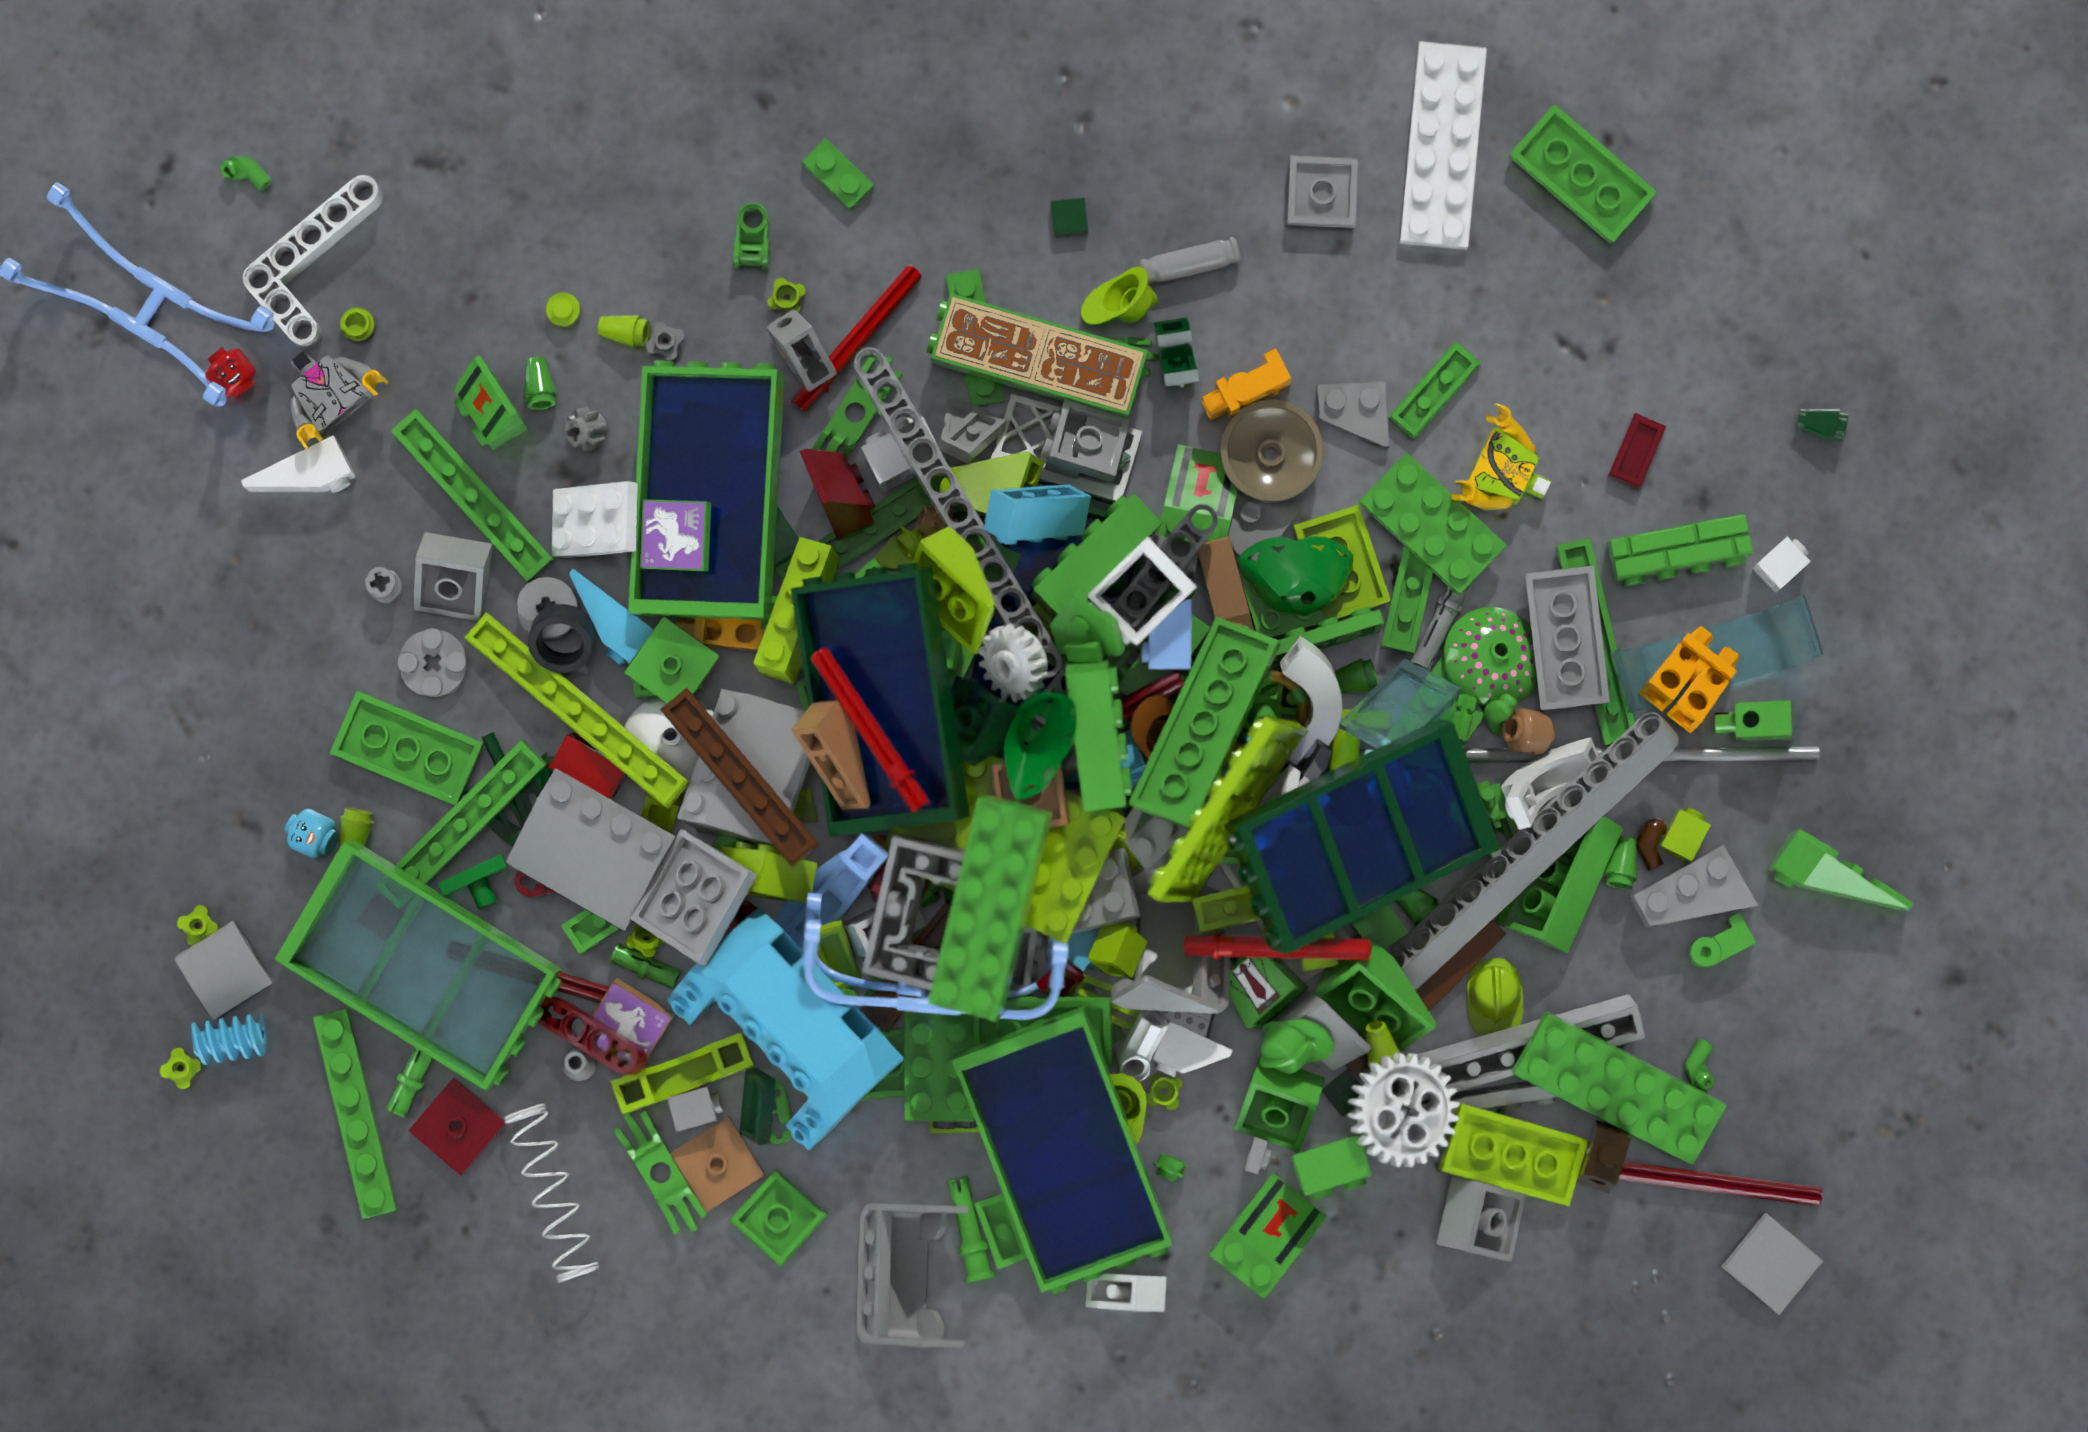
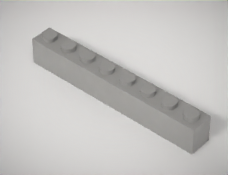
M1629 994L1555 1015L1614 1046L1646 1038L1638 1006ZM1541 1019L1417 1054L1418 1060L1421 1057L1429 1058V1067L1433 1064L1440 1065L1441 1071L1438 1076L1449 1075L1451 1077L1445 1087L1456 1088L1457 1091L1514 1075L1512 1069ZM1370 1068L1363 1070L1365 1074H1372ZM1398 1078L1391 1085V1091L1394 1096L1400 1091V1081ZM1416 1081L1413 1082L1414 1088L1417 1086ZM1427 1092L1422 1096L1421 1102L1430 1099Z

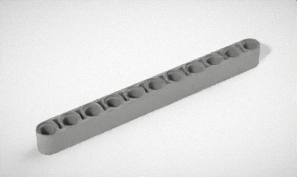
M867 347L861 349L854 361V371L858 380L945 527L950 526L965 541L973 535L980 536L984 540V549L980 552H975L982 573L989 565L998 566L1003 573L1002 579L998 582L986 580L995 603V612L1004 626L1013 624L1014 628L1017 629L1023 625H1032L1036 628L1038 632L1037 639L1041 643L1045 654L1052 656L1055 660V669L1047 672L1048 677L1043 680L1054 678L1062 666V658L1058 654L1055 644L990 534L984 530V524L886 358L876 348ZM872 357L879 362L880 367L874 373H866L860 367L861 361L864 358ZM884 387H891L896 391L897 398L891 403H884L878 398V391ZM903 416L909 417L914 421L915 427L911 432L902 433L895 426L896 420ZM925 446L931 450L932 458L928 462L920 463L914 459L913 451L917 447ZM936 476H943L949 481L950 487L947 491L938 493L931 488V480ZM953 506H961L967 511L968 515L963 522L957 523L949 518L948 510ZM1006 595H1014L1020 601V608L1015 612H1007L1001 606V599Z
M1650 712L1640 717L1537 813L1531 827L1520 829L1388 952L1395 958L1415 990L1426 982L1674 751L1678 744V735L1660 714Z

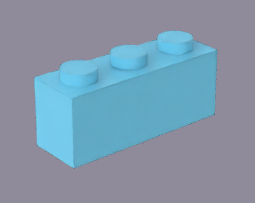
M1069 484L991 490L984 530L997 536L996 540L1004 544H1016L1017 540L1042 542L1043 538L1067 540L1069 536L1083 535L1091 496Z

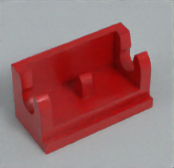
M575 732L565 737L549 765L550 769H558L609 799L616 795L627 777L625 773Z

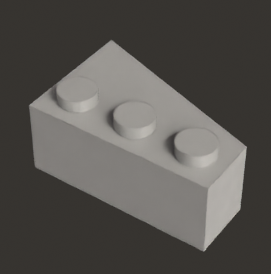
M1724 845L1629 897L1645 928L1758 906Z

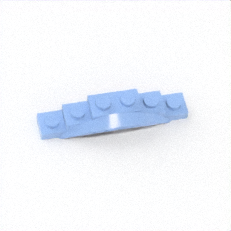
M867 832L862 833L848 850L834 855L816 870L812 893L822 894L820 926L842 919L858 901V896L874 879L873 876L887 861L889 853ZM787 901L773 921L804 952L807 903Z

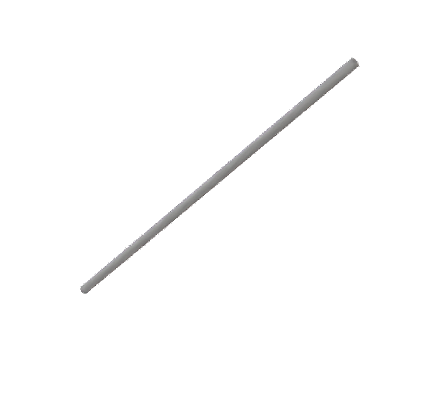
M1676 747L1663 761L1819 760L1820 751L1819 747ZM1464 748L1468 762H1530L1540 756L1518 753L1510 748ZM1548 748L1544 753L1549 752L1555 748ZM1596 748L1599 756L1607 749ZM1360 749V757L1365 754L1367 749Z

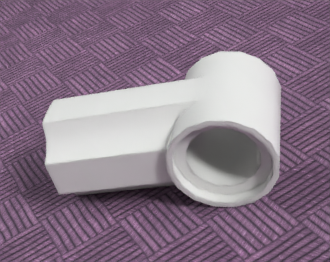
M1150 1010L1140 1012L1126 1039L1119 1042L1115 1047L1114 1054L1119 1073L1132 1076L1138 1082L1143 1081L1149 1075V1062L1168 1028L1167 1020L1159 1016L1158 1013Z

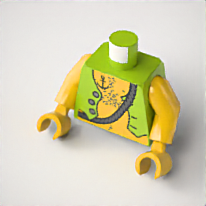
M1497 403L1494 406L1499 410L1498 417L1495 418L1487 414L1485 419L1489 423L1498 425L1499 428L1494 426L1468 481H1455V484H1459L1462 488L1461 495L1451 494L1452 500L1466 501V503L1483 511L1508 509L1512 504L1517 505L1524 491L1543 499L1551 483L1550 480L1533 473L1540 459L1536 455L1535 445L1524 428L1511 417L1510 409Z

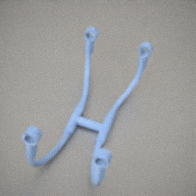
M58 182L55 183L48 192L47 200L58 207L66 208L83 230L107 255L132 273L135 279L153 289L152 293L136 318L117 307L112 308L84 294L26 277L21 271L22 265L11 258L6 259L0 267V276L9 282L21 283L32 288L57 294L102 311L112 321L120 324L155 347L163 348L176 357L207 387L203 394V400L213 406H223L227 401L226 389L215 382L210 383L205 377V372L177 347L166 341L167 338L147 326L165 297L184 309L188 307L210 319L252 331L266 332L274 328V321L272 319L274 313L260 306L253 314L250 322L218 313L192 301V297L186 293H183L143 267H136L121 256L96 232L74 206L69 196L70 189Z
M808 893L802 964L805 966L807 984L817 996L831 1002L847 1005L897 1007V1010L957 1016L962 1013L929 1004L931 990L900 982L889 983L851 977L826 966L817 955L822 894ZM1048 936L1046 953L1048 964L1043 974L1045 975L1051 969L1049 983L1051 992L1048 1000L1042 1006L1031 1010H1004L1003 1017L1001 1018L1031 1019L1042 1016L1052 1009L1058 999L1060 989L1063 988L1068 943H1061ZM817 965L827 977L847 985L897 992V995H911L922 998L898 996V999L835 994L826 991L817 984L814 977V966ZM1035 982L1023 988L1009 990L1007 999L1030 995L1040 989Z

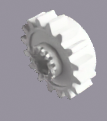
M1008 624L1004 627L1000 626L990 631L989 635L983 638L982 642L985 646L980 648L979 653L984 656V660L979 662V666L986 668L987 673L983 676L984 679H991L993 681L991 688L993 691L1001 689L1002 698L1006 699L1011 696L1013 702L1022 698L1025 700L1037 694V690L1045 686L1042 681L1048 677V662L1045 651L1038 639L1030 632L1024 630V627L1021 626L1015 629L1013 624Z

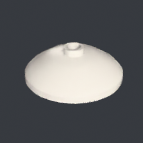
M659 697L649 699L631 714L624 728L690 782L698 755L660 711L667 703ZM698 700L712 717L714 712L705 703ZM669 732H675L677 737L672 741H668L665 739V735Z

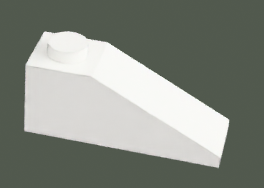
M331 436L310 446L307 450L304 449L241 480V483L249 492H326L331 490L332 493L348 487L350 485L349 480L356 476L339 441L334 436Z

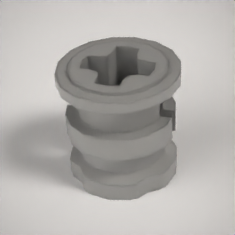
M375 567L369 571L368 576L365 578V587L371 597L377 602L389 603L400 595L402 589L401 580L392 570L385 569L384 567ZM381 577L390 581V583L385 585L386 590L384 592L375 587L380 584L379 578Z

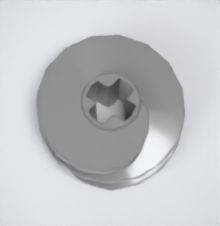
M552 577L537 578L527 583L519 592L517 600L518 619L529 634L533 620L540 612V609L545 608V602L550 601L552 605L567 604L579 608L576 595L563 581ZM561 623L551 624L543 630L542 640L561 639L571 632L573 628Z

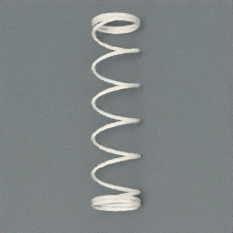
M539 1104L507 1115L503 1119L505 1120L504 1123L508 1124L539 1113H545L539 1119L516 1133L511 1143L517 1146L555 1144L548 1151L529 1162L523 1168L521 1174L527 1177L566 1175L560 1181L537 1195L531 1203L534 1207L538 1208L576 1206L572 1211L549 1225L542 1233V1236L548 1239L586 1237L584 1241L554 1261L552 1265L554 1269L571 1270L557 1275V1282H562L597 1270L600 1266H598L599 1263L597 1262L579 1266H556L560 1260L584 1245L590 1236L586 1234L545 1235L549 1229L576 1212L579 1204H535L540 1197L560 1185L569 1176L566 1172L537 1174L524 1172L532 1164L555 1150L559 1144L555 1141L514 1142L520 1134L542 1121L548 1115L546 1105Z

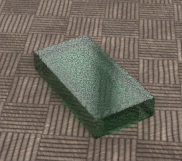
M757 1067L747 1068L745 1071L739 1133L758 1145L770 1144L776 1079Z

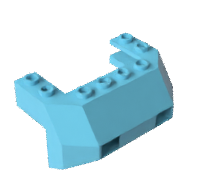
M758 907L719 942L706 966L697 963L686 974L666 1001L671 1005L674 1013L683 1018L689 1025L697 1019L705 1008L709 1009L718 1002L721 1010L730 1015L742 1027L745 1035L764 1050L768 1059L784 1071L791 1079L795 1088L802 1091L809 1098L785 1126L791 1131L793 1138L797 1142L811 1150L839 1124L860 1099L895 1069L904 1058L855 1005L825 1000L817 996L810 989L805 978V966L802 964L803 951ZM817 965L814 966V977L821 988L835 994L844 995Z

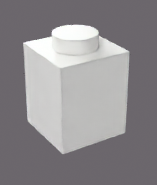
M1787 536L1752 569L1776 593L1811 561L1806 557L1809 554L1807 549L1798 540L1794 539L1791 541Z

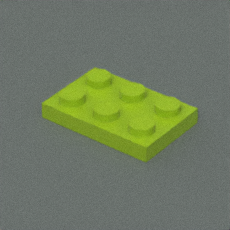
M1359 504L1293 526L1297 541L1309 536L1326 537L1343 545L1353 554V569L1342 592L1333 603L1322 609L1325 620L1337 617L1339 620L1351 616L1350 613L1365 607L1373 609L1391 603ZM1312 545V547L1317 548L1319 551H1321L1322 548L1325 547L1324 545H1321L1319 547L1316 545ZM1336 549V551L1340 554L1341 558L1347 557V555L1341 554V552Z

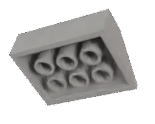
M722 689L712 718L788 808L794 812L811 761L791 729L806 711L751 694ZM698 756L677 818L701 832L774 846Z
M555 768L538 796L505 863L626 931L632 921L630 918L676 837Z

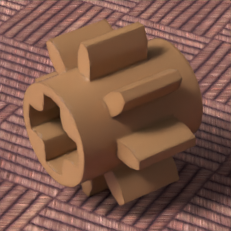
M932 503L930 508L922 507L918 514L915 528L923 534L922 539L946 527ZM950 508L948 516L953 522H957V517L950 514Z

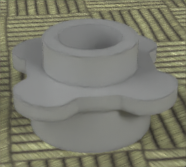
M664 322L655 323L652 327L654 333L651 340L646 342V350L650 354L657 353L668 361L676 359L680 342L685 339L684 332L679 328L675 330L668 328ZM664 338L668 339L667 344L662 343Z

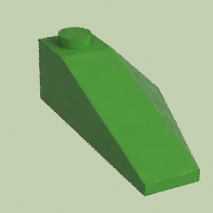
M1801 829L1789 833L1768 868L1775 873L1773 878L1789 888L1794 884L1797 887L1900 911L1910 910L1914 904L1883 882L1874 878L1870 881L1865 879L1866 873L1858 865L1851 864L1845 860L1839 862L1836 859L1839 854L1836 850Z

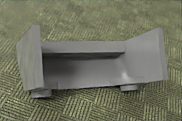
M869 1203L864 1206L860 1214L856 1318L857 1334L863 1343L908 1347H964L965 1340L943 1339V1320L937 1311L926 1310L928 1240H938L942 1237L947 1228L946 1213H968V1206Z

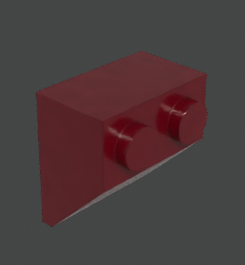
M813 449L799 451L837 539L875 523L870 510L876 507L869 490L861 491L859 484L863 483L864 480L856 463L850 465L845 453Z

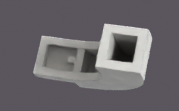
M1302 636L1296 640L1280 661L1282 674L1300 685L1310 697L1309 717L1303 726L1308 731L1289 758V761L1295 765L1303 757L1306 759L1312 754L1316 748L1317 739L1329 746L1338 730L1342 716V696L1334 669L1326 656Z
M1591 737L1560 746L1538 756L1516 770L1503 783L1501 790L1506 799V811L1511 819L1514 818L1518 829L1531 827L1540 808L1550 799L1557 796L1599 757Z

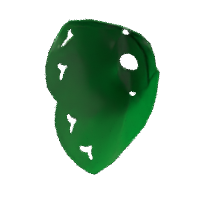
M1309 536L1298 541L1285 537L1265 539L1247 548L1237 559L1242 574L1268 605L1278 611L1303 615L1320 611L1333 603L1342 592L1353 569V554L1335 540L1319 536ZM1312 545H1316L1318 547L1324 545L1325 547H1323L1322 550L1319 551L1317 548L1312 547ZM1281 546H1285V548L1281 549L1280 552H1277L1275 549L1271 548H1279ZM1336 549L1339 550L1341 554L1347 555V557L1341 558L1340 554L1336 551ZM1256 552H1259L1257 560H1247V558L1253 557ZM1306 591H1311L1315 597L1312 602L1304 603L1300 599L1301 595Z
M1049 692L1035 694L1027 699L1015 712L1016 716L1005 738L1004 756L1010 789L1016 800L1030 798L1045 789L1057 774L1062 759L1069 753L1073 745L1077 729L1076 706L1074 701L1065 694ZM1036 716L1043 717L1045 719L1044 728L1035 729L1031 725V720ZM1053 767V769L1048 773V776L1046 778L1047 770ZM1030 784L1032 786H1036L1035 788L1028 789L1026 792H1024Z

